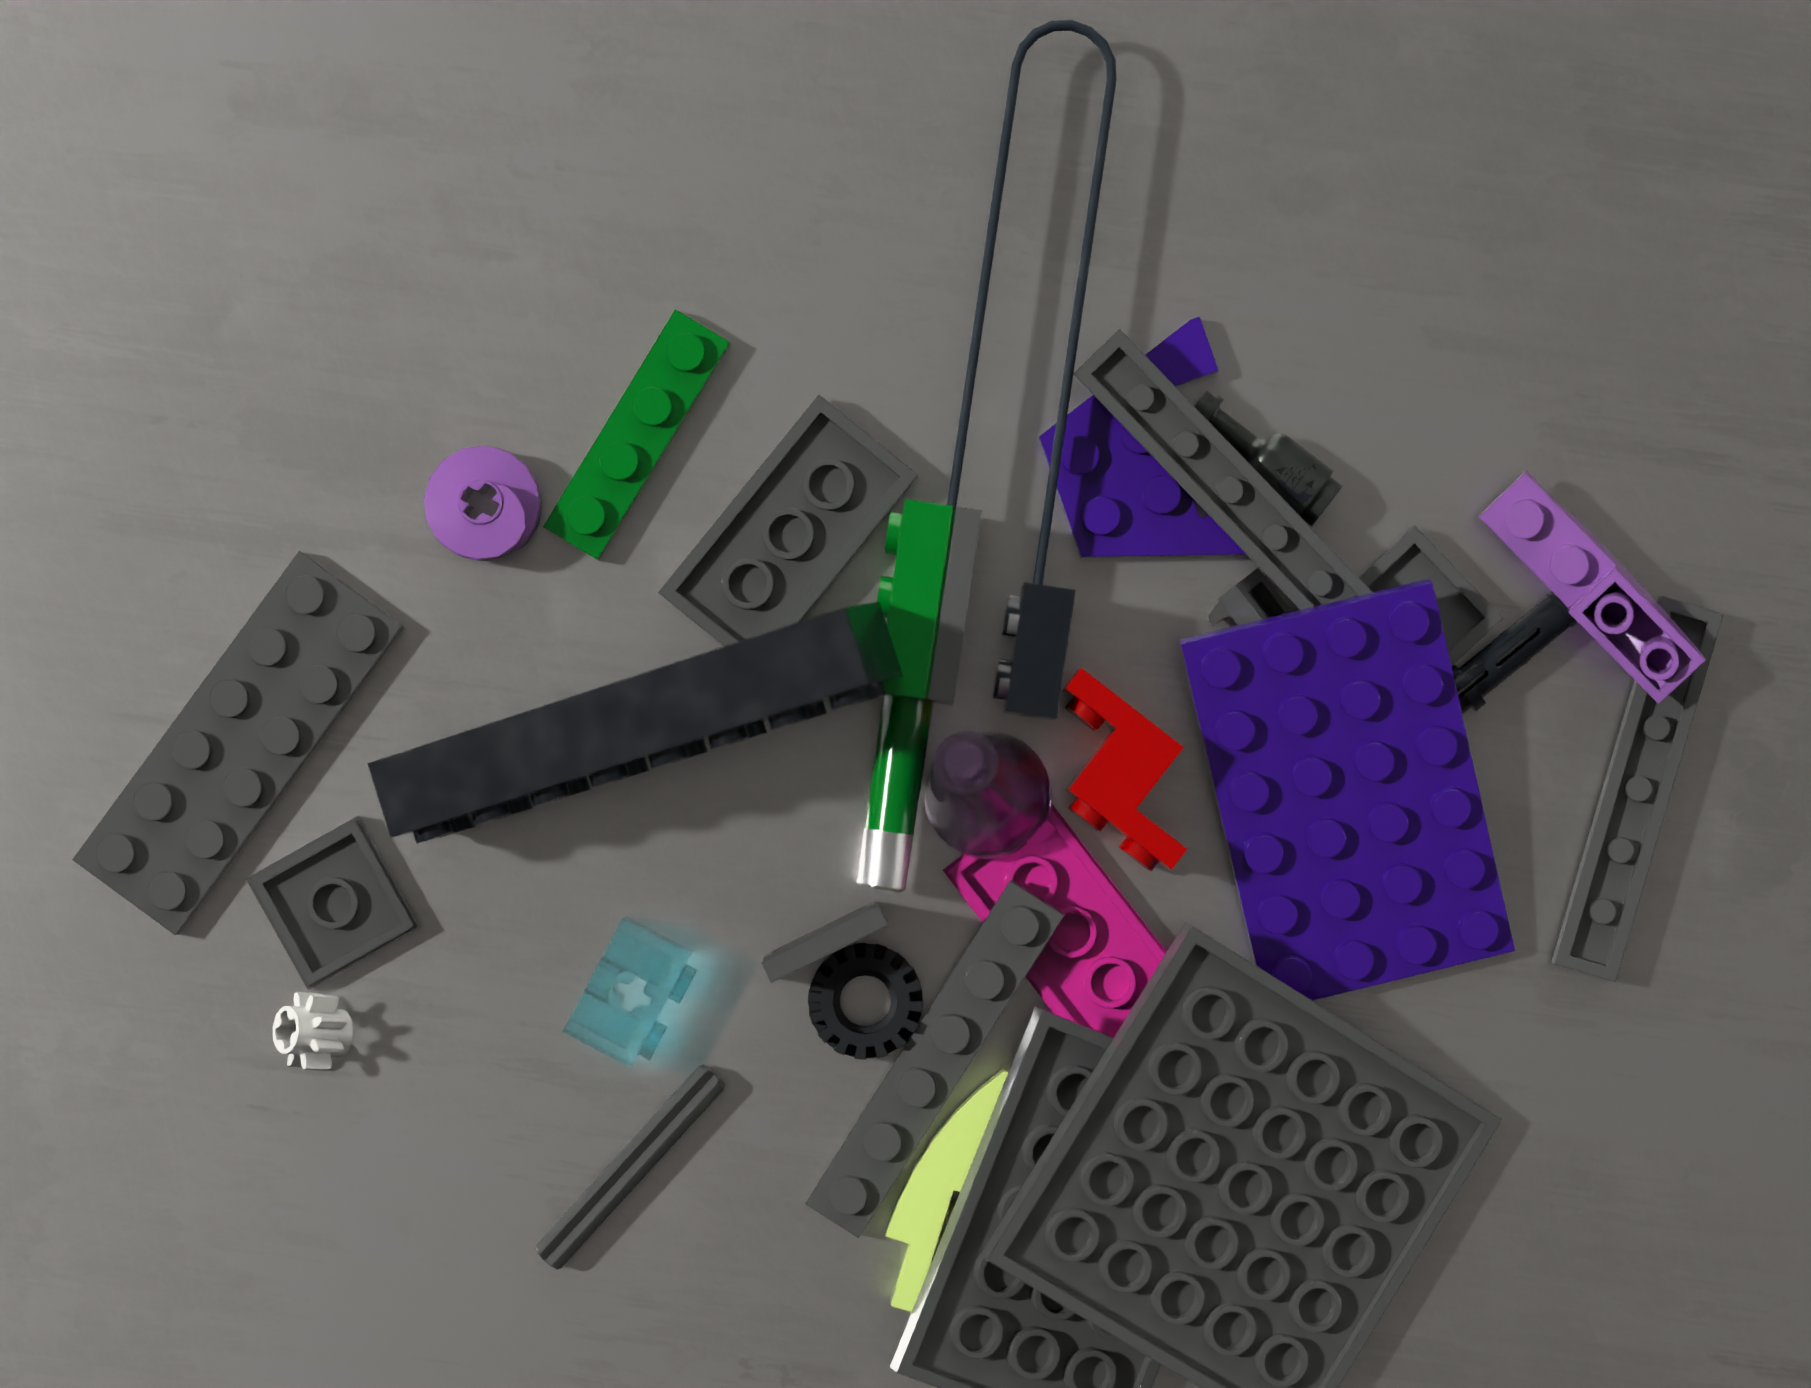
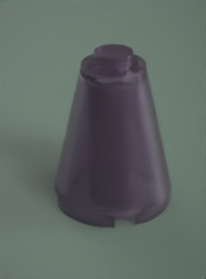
M961 731L948 736L942 741L935 752L924 788L926 813L936 833L947 844L961 853L980 859L1008 856L1027 844L1026 841L1035 834L1039 827L1043 826L1049 815L1052 802L1049 774L1039 756L1023 741L1000 732Z

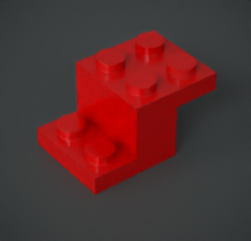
M1080 668L1061 690L1071 698L1065 709L1094 732L1102 724L1110 728L1111 731L1066 787L1065 791L1075 798L1068 809L1097 831L1101 832L1107 823L1126 837L1119 848L1148 871H1153L1158 863L1164 868L1172 870L1187 851V848L1140 813L1137 807L1184 747L1083 668Z

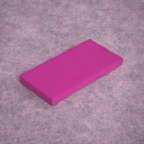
M1042 792L942 871L983 923L1010 880L1015 881L1065 913L1025 977L1053 1014L1115 1037L1167 951Z

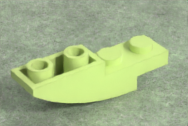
M1002 1068L981 1084L952 1112L917 1160L897 1199L885 1237L907 1243L908 1247L891 1298L892 1307L912 1313L931 1266L939 1237L942 1238L956 1202L951 1201L953 1191L960 1192L1010 1069Z

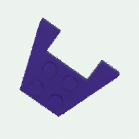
M1200 317L1188 321L1145 354L1175 387L1219 371ZM1094 395L1067 415L1056 490L1080 558L1247 555L1210 516L1199 517L1193 498ZM1056 424L1039 436L1049 469Z

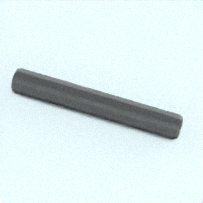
M704 1064L698 1066L536 1244L535 1250L537 1254L555 1269L562 1268L724 1090V1081L708 1066Z

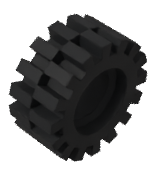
M856 943L835 951L817 969L808 992L809 1016L811 1023L818 1032V1036L824 1043L830 1045L834 1051L843 1056L845 1054L855 1057V1059L881 1058L901 1048L915 1032L923 1009L922 988L914 968L898 952L880 944ZM859 976H872L882 981L888 988L891 996V1006L888 1014L879 1023L861 1026L851 1022L844 1015L840 1005V996L845 985L852 979Z

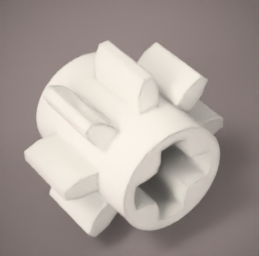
M296 992L294 993V1006H284L278 1011L273 1023V1041L280 1053L289 1054L287 1059L289 1067H301L303 1070L330 1071L332 1067L331 1057H341L347 1053L353 1038V1024L347 1011L337 1009L339 1001L337 996H328L322 993Z

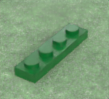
M675 309L543 527L599 561L731 345L730 342Z

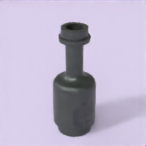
M1206 391L1194 407L1292 509L1312 527L1343 487L1330 477L1334 471L1283 433L1277 432L1268 439L1258 438L1221 410L1220 405L1224 401L1222 397L1218 396L1216 398Z

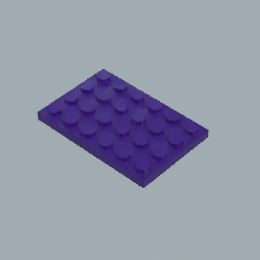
M1430 579L1179 640L1254 965L1313 1001L1515 951L1433 582Z

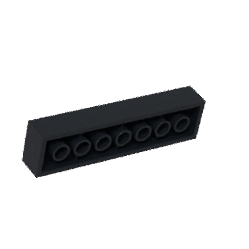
M880 602L848 606L367 764L390 837L413 833L416 844L462 832L484 822L533 809V806L589 791L591 788L588 778L592 787L648 772L649 768L646 759H649L651 768L707 753L708 749L705 743L707 739L711 749L766 734L767 729L764 723L766 720H769L771 730L825 715L827 711L824 701L829 700L832 710L887 695L883 682L902 677L903 675Z

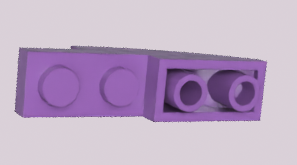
M1527 470L1480 514L1479 518L1569 608L1568 613L1658 704L1706 660L1686 634L1617 558L1572 512L1569 514Z

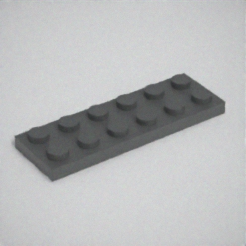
M299 551L72 860L172 934L179 935L403 630L404 626L303 552Z

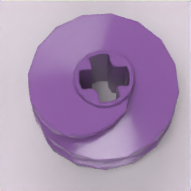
M485 445L463 448L445 458L429 478L424 496L426 521L436 539L443 546L463 558L489 561L508 556L528 544L539 525L542 499L537 480L521 460L508 451ZM490 487L495 489L497 493L491 500L499 504L497 512L492 517L481 513L476 520L472 519L469 514L475 507L467 503L470 494L474 490L480 494H485Z

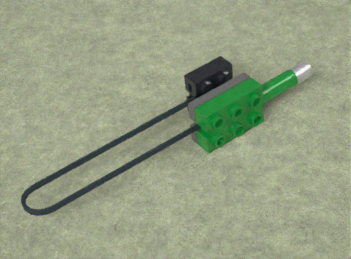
M1074 20L1050 21L1033 29L1019 44L1012 62L947 505L905 499L903 513L890 512L885 553L897 556L894 576L880 577L877 602H880L884 618H887V627L903 676L883 682L887 695H884L882 699L857 876V884L862 887L903 892L906 889L934 703L950 706L954 704L982 510L957 507V499L1020 71L1027 50L1037 39L1054 31H1073L1086 36L1100 49L1106 62L1107 81L1033 583L1024 582L1021 587L1020 596L1009 595L1007 597L1002 635L1014 637L1011 660L1000 658L998 660L993 698L1005 700L1003 709L1005 714L1052 721L1057 719L1076 590L1042 584L1117 81L1116 59L1107 40L1091 26Z

